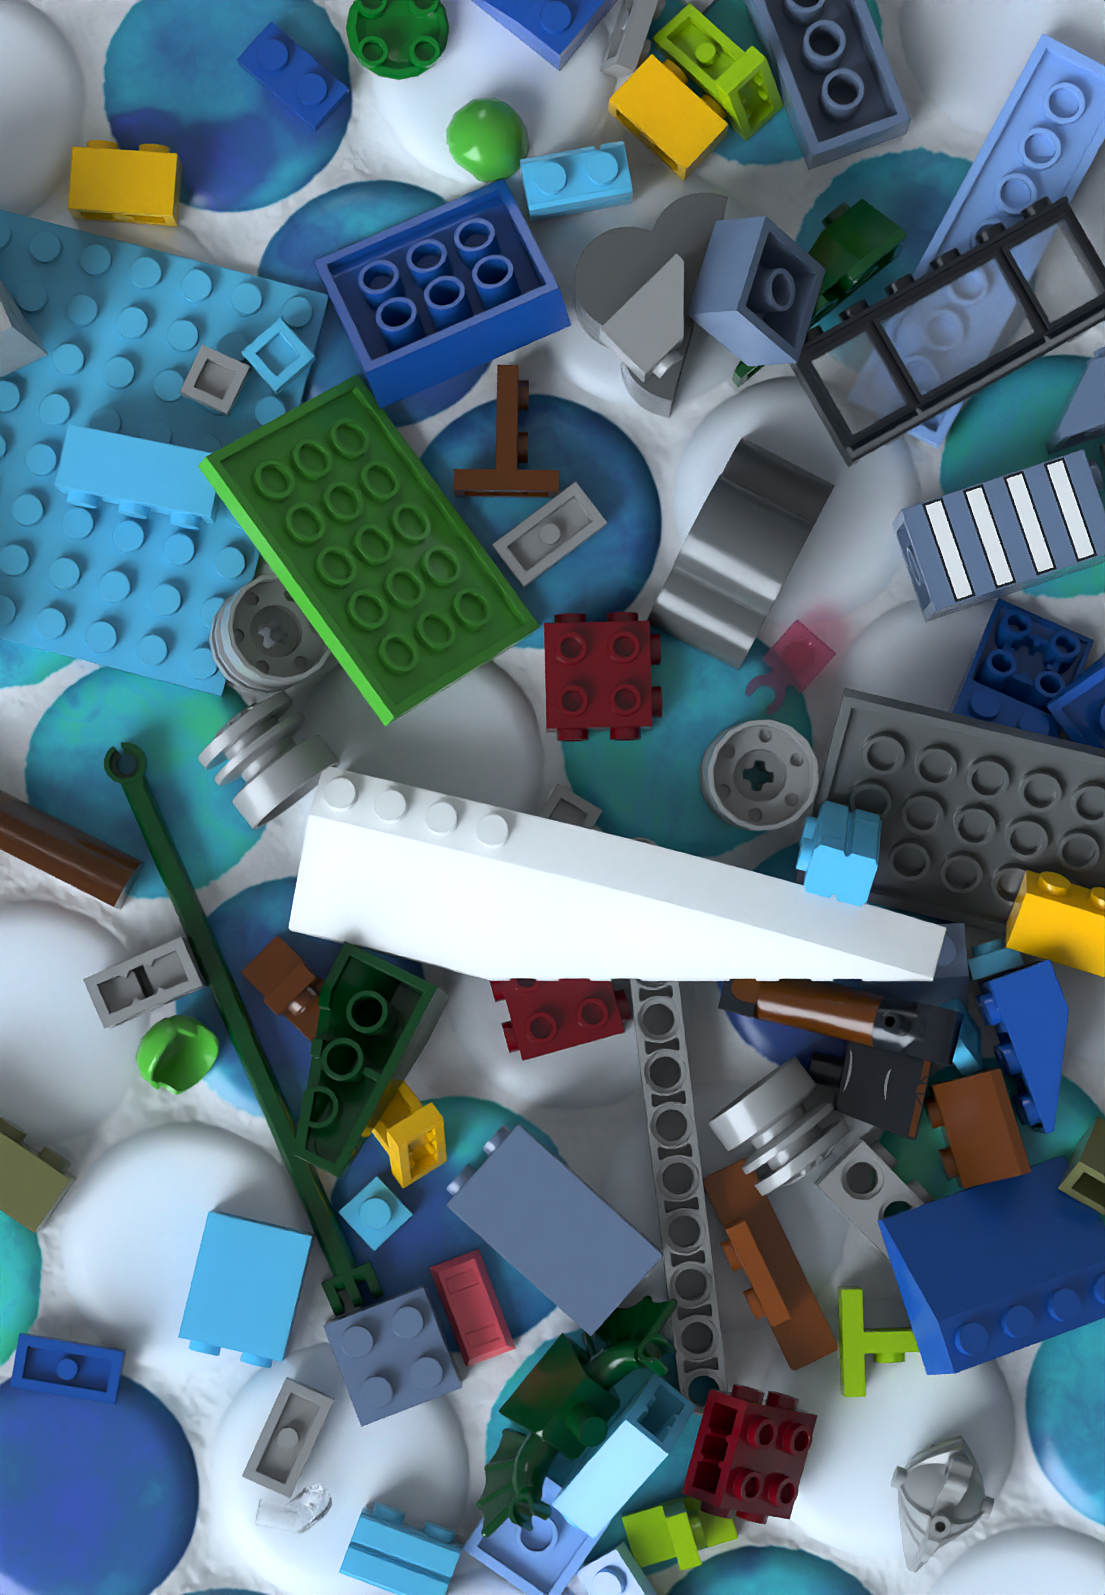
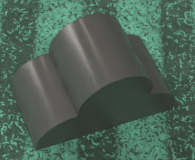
M694 193L677 199L661 213L653 231L637 227H619L608 230L597 236L586 246L577 263L574 302L578 320L585 332L593 340L607 347L599 339L600 328L676 253L684 260V338L682 347L678 350L683 356L682 359L662 379L653 374L645 383L621 361L622 379L630 396L647 411L669 418L695 325V321L687 315L715 222L724 220L728 197L722 195Z
M742 437L722 474H720L679 551L672 570L647 618V621H650V626L739 671L835 485Z

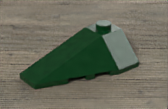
M864 199L858 201L851 208L846 202L842 203L821 222L825 229L821 232L808 254L822 265L826 272L808 330L899 256L907 238V234L901 227ZM740 361L734 371L732 381L739 388L766 365L747 366Z
M345 941L320 990L318 1002L320 1013L316 1037L312 1038L310 1050L312 1061L307 1090L303 1092L293 1152L294 1156L342 1180L426 1046L450 999L447 994L438 986Z

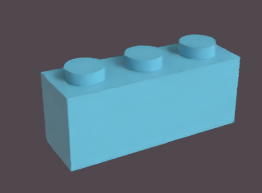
M68 424L55 486L61 493L67 494L66 502L87 508H97L99 501L118 504V513L127 516L149 519L150 511L171 515L169 523L173 525L200 530L202 522L215 524L221 499L198 467L203 459L211 454L210 452Z

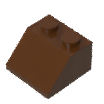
M988 1067L964 1076L961 1075L928 1085L931 1097L924 1098V1107L931 1128L940 1127L946 1148L939 1149L938 1152L947 1180L956 1178L958 1187L968 1188L1031 1172L1000 1068Z

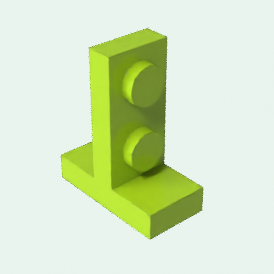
M689 3L652 37L655 47L726 111L732 129L745 141L750 139L784 107L767 58L754 46H751L744 52L692 4Z
M837 1286L840 1393L844 1397H866L865 1354L873 1353V1362L899 1363L905 1362V1353L919 1352L912 1327L864 1328L863 1289L859 1286Z
M687 1495L621 1515L632 1555L640 1568L677 1557L681 1571L702 1565L698 1553L699 1550L739 1539L733 1517L727 1519L705 1513L700 1510L702 1501Z

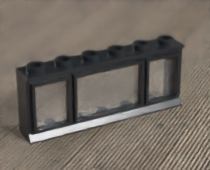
M1048 196L1034 202L1020 212L1024 220L1006 229L1003 222H1000L975 237L979 245L961 255L958 249L954 248L931 261L929 264L933 271L915 281L911 273L907 274L884 288L888 297L872 306L868 305L866 299L855 303L839 313L838 316L841 323L826 332H823L820 325L807 331L798 363H789L848 468L858 463L862 457L885 444L887 446L903 437L908 431L930 419L933 420L949 411L954 405L976 393L979 394L995 385L1000 379L1020 368L1031 365L1046 353L1066 342L1069 343L1077 339L1092 327L1105 321V267L1071 209L1067 196L1054 203L1051 202Z

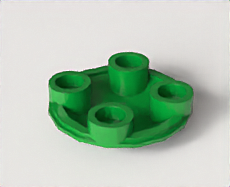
M355 0L349 8L346 25L350 49L360 64L377 76L395 80L420 76L433 67L446 49L450 29L446 9L440 0Z

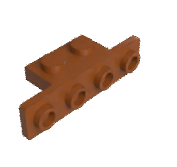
M743 1158L704 1177L703 1186L728 1237L727 1240L720 1243L733 1272L743 1268L751 1285V1288L743 1291V1294L756 1321L766 1317L789 1367L792 1370H798L837 1351L838 1344L767 1195L762 1196L754 1186V1183L759 1180L755 1170L746 1175L741 1169L747 1159Z

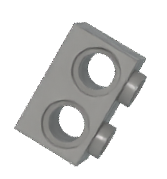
M182 936L83 979L103 1027L110 1029L207 987L188 939Z
M859 1139L814 1184L890 1260L877 1221L884 1218L886 1207L894 1201L901 1200L905 1201L910 1208H914L935 1199L914 1178L906 1185L892 1171L898 1162L877 1140L868 1146L863 1140ZM858 1162H866L874 1170V1183L865 1192H854L847 1184V1172L852 1165Z

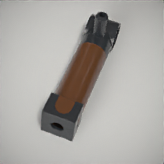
M730 979V981H724L718 1009L733 1014L781 1024L946 1066H952L964 1017L963 1013L925 1003L908 1001L829 981H811V979H779V981Z

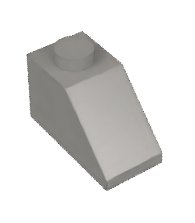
M677 253L599 331V339L643 383L653 374L662 379L683 357L678 350L682 347L684 338V260Z

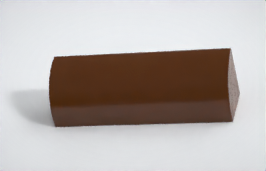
M0 789V850L112 907L122 908L145 864L144 862Z

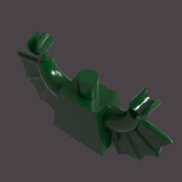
M646 1295L634 1306L616 1308L592 1336L586 1331L582 1333L586 1350L562 1333L500 1408L499 1413L528 1435L505 1428L502 1431L503 1436L495 1455L484 1467L486 1483L484 1491L476 1503L477 1508L482 1510L484 1516L483 1528L481 1530V1535L484 1538L490 1537L508 1518L512 1523L530 1532L533 1530V1515L547 1520L552 1514V1508L549 1504L541 1501L546 1475L557 1455L561 1454L573 1461L579 1458L587 1447L597 1446L604 1441L608 1432L607 1422L619 1409L621 1403L614 1386L629 1373L648 1367L659 1377L667 1374L668 1368L659 1359L667 1353L675 1355L677 1350L659 1333L677 1308L678 1302L676 1299L673 1298L657 1303L652 1301L651 1296Z

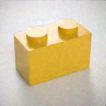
M651 54L610 97L608 112L685 181L727 136L729 124L724 120L727 114L713 98L706 94L700 98L685 84L689 80L676 64L668 59L661 63Z
M104 140L87 141V147L73 146L68 210L74 220L178 227L182 163L177 153H170L169 147L160 144L139 145V151L120 150L117 143Z
M1026 870L1006 923V948L1045 960L1050 959V961L1105 977V888L1094 887L1091 890L1071 884L1067 878L1054 872L1045 871L1039 874Z

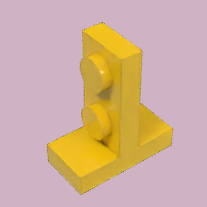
M403 1081L372 1133L388 1153L391 1173L404 1189L447 1162L442 1115L432 1102L423 1106L407 1083Z

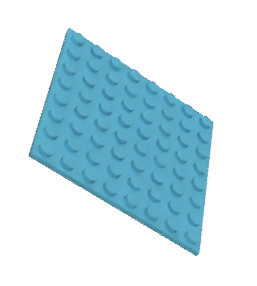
M0 210V278L23 317L40 336L48 354L0 378V639L223 697L227 679L213 660L209 642L212 619L224 600L254 580L261 553L222 499H220L215 524L202 522L200 530L173 525L169 523L171 515L150 511L149 519H141L118 513V504L99 501L97 508H87L66 502L67 494L61 493L55 486L67 426L68 424L213 453L301 405L312 364L280 393L276 394L245 360L241 352L276 320L281 318L304 345L315 354L330 299L329 295ZM202 344L249 365L251 368L250 374L229 417L182 396L180 393Z

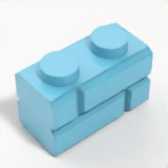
M624 141L602 144L598 150L591 146L520 159V171L530 222L632 204L633 188Z
M825 800L820 804L816 817L806 816L798 845L800 846V851L796 863V869L805 871L803 886H805L806 892L830 898L834 894L837 896V901L859 907L867 902L878 867L882 824L880 815L860 809H855L852 813L849 812V806Z
M377 1502L374 1510L363 1507L339 1573L397 1595H445L463 1545L453 1540L456 1532L426 1521L423 1529L403 1522L406 1515L405 1512L383 1503Z

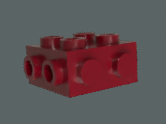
M614 612L607 614V622H586V614L564 613L554 615V623H544L546 733H557V741L559 742L588 741L589 732L610 731V740H640L641 731L652 729V718H662L661 686H651V665H661L660 634H650V621H638V613Z
M510 978V981L489 980L495 1002L506 1000L511 1020L501 1024L509 1053L520 1051L522 1061L624 1033L625 1030L622 1022L632 1019L624 989L613 991L611 981H591L590 978H559V981H536L535 978Z
M733 1384L731 1393L709 1389L682 1494L702 1501L701 1511L722 1518L731 1519L733 1510H735V1516L759 1524H766L768 1516L790 1519L798 1496L799 1484L808 1450L812 1444V1435L818 1415L798 1409V1398L775 1391H768L767 1399H763L765 1392L739 1384Z

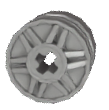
M275 573L260 575L224 600L212 619L209 642L213 660L226 679L245 691L259 694L285 691L320 669L331 654V650ZM265 627L271 629L270 638L276 642L268 648L263 646L264 636L258 633Z
M285 691L278 692L259 703H254L238 713L216 733L214 740L198 756L199 762L206 770L216 767L227 759L230 761L214 777L219 787L234 782L240 777L245 780L246 784L234 797L232 803L253 830L269 823L313 790L319 783L322 771L328 767L336 768L340 764V760L319 734L306 738L298 744L293 741L292 737L305 722V716L301 711L278 722V719L292 705V700Z
M771 719L741 722L720 732L705 749L699 767L700 791L710 811L727 825L745 831L780 829L798 820L812 804L819 784L818 761L808 740L792 726ZM756 761L759 762V771L767 773L768 779L766 783H759L756 791L751 790V781L743 779V771L753 768Z
M795 1056L742 1093L707 1123L728 1151L736 1149L749 1141L752 1142L756 1150L746 1159L741 1169L747 1175L767 1162L771 1169L754 1183V1186L762 1196L776 1188L791 1185L808 1174L832 1154L840 1139L850 1131V1128L842 1118L823 1130L819 1128L817 1124L834 1109L829 1101L821 1103L808 1111L801 1104L815 1088L816 1083Z

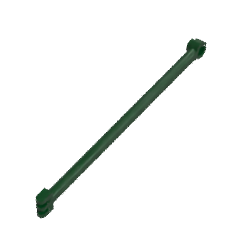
M120 742L124 754L135 757L137 764L135 770L130 774H123L119 771L118 761L122 755L112 746L104 758L105 771L113 781L121 784L332 1272L333 1277L322 1281L321 1285L335 1316L341 1315L346 1310L343 1299L338 1292L347 1289L354 1307L357 1308L365 1304L358 1283L366 1280L368 1290L374 1299L385 1295L371 1261L357 1266L315 1166L293 1155L298 1127L145 776L148 768L147 757L144 751L137 745L129 742Z

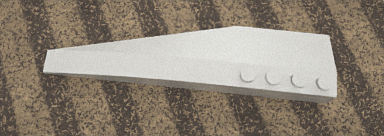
M328 767L322 771L309 812L289 922L290 931L342 944L346 941L358 948L491 981H510V978H535L536 981H559V978H590L591 981H612V978H640L642 981H730V979H756V981H779V979H811V981H833V979L933 981L947 931L946 927L866 903L859 907L837 901V896L834 894L830 898L808 893L803 885L612 834L334 767Z

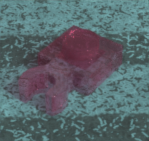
M796 619L762 658V661L772 671L768 675H759L753 678L747 685L744 694L749 698L759 687L770 688L774 693V701L765 710L770 716L776 713L783 705L785 689L788 685L793 687L799 694H802L836 653Z

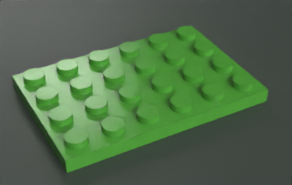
M358 374L211 453L198 465L201 472L385 727L525 640L540 628V625L383 409L379 408L374 396Z

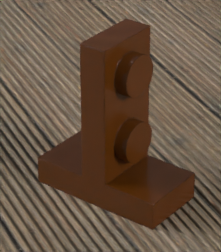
M497 365L496 469H454L453 491L455 497L554 498L559 494V470L518 469V463H528V432H518V411H529V380H519L518 365Z
M277 935L240 973L266 997L263 1002L277 1016L286 1017L312 1043V1038L316 1037L320 1008L318 1007L320 990L325 980Z

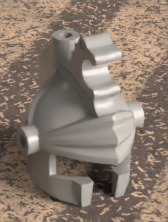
M962 1436L948 1439L937 1445L932 1444L930 1449L917 1454L904 1468L897 1466L894 1471L891 1487L898 1489L901 1536L908 1570L916 1573L928 1562L938 1548L970 1529L980 1517L984 1519L990 1517L994 1498L985 1495L983 1478L977 1461Z

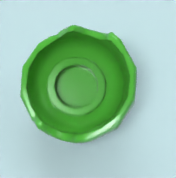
M496 98L471 100L454 113L446 129V142L454 161L481 182L487 183L503 178L504 180L508 179L520 169V159H526L530 150L527 128L523 120L511 106Z
M173 1015L170 1018H163L155 1023L141 1038L136 1053V1062L140 1075L156 1090L161 1086L172 1094H181L198 1084L212 1069L219 1055V1039L203 1023L192 1016Z

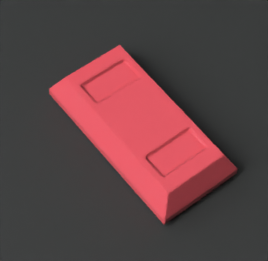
M479 1249L429 1267L466 1367L516 1349Z

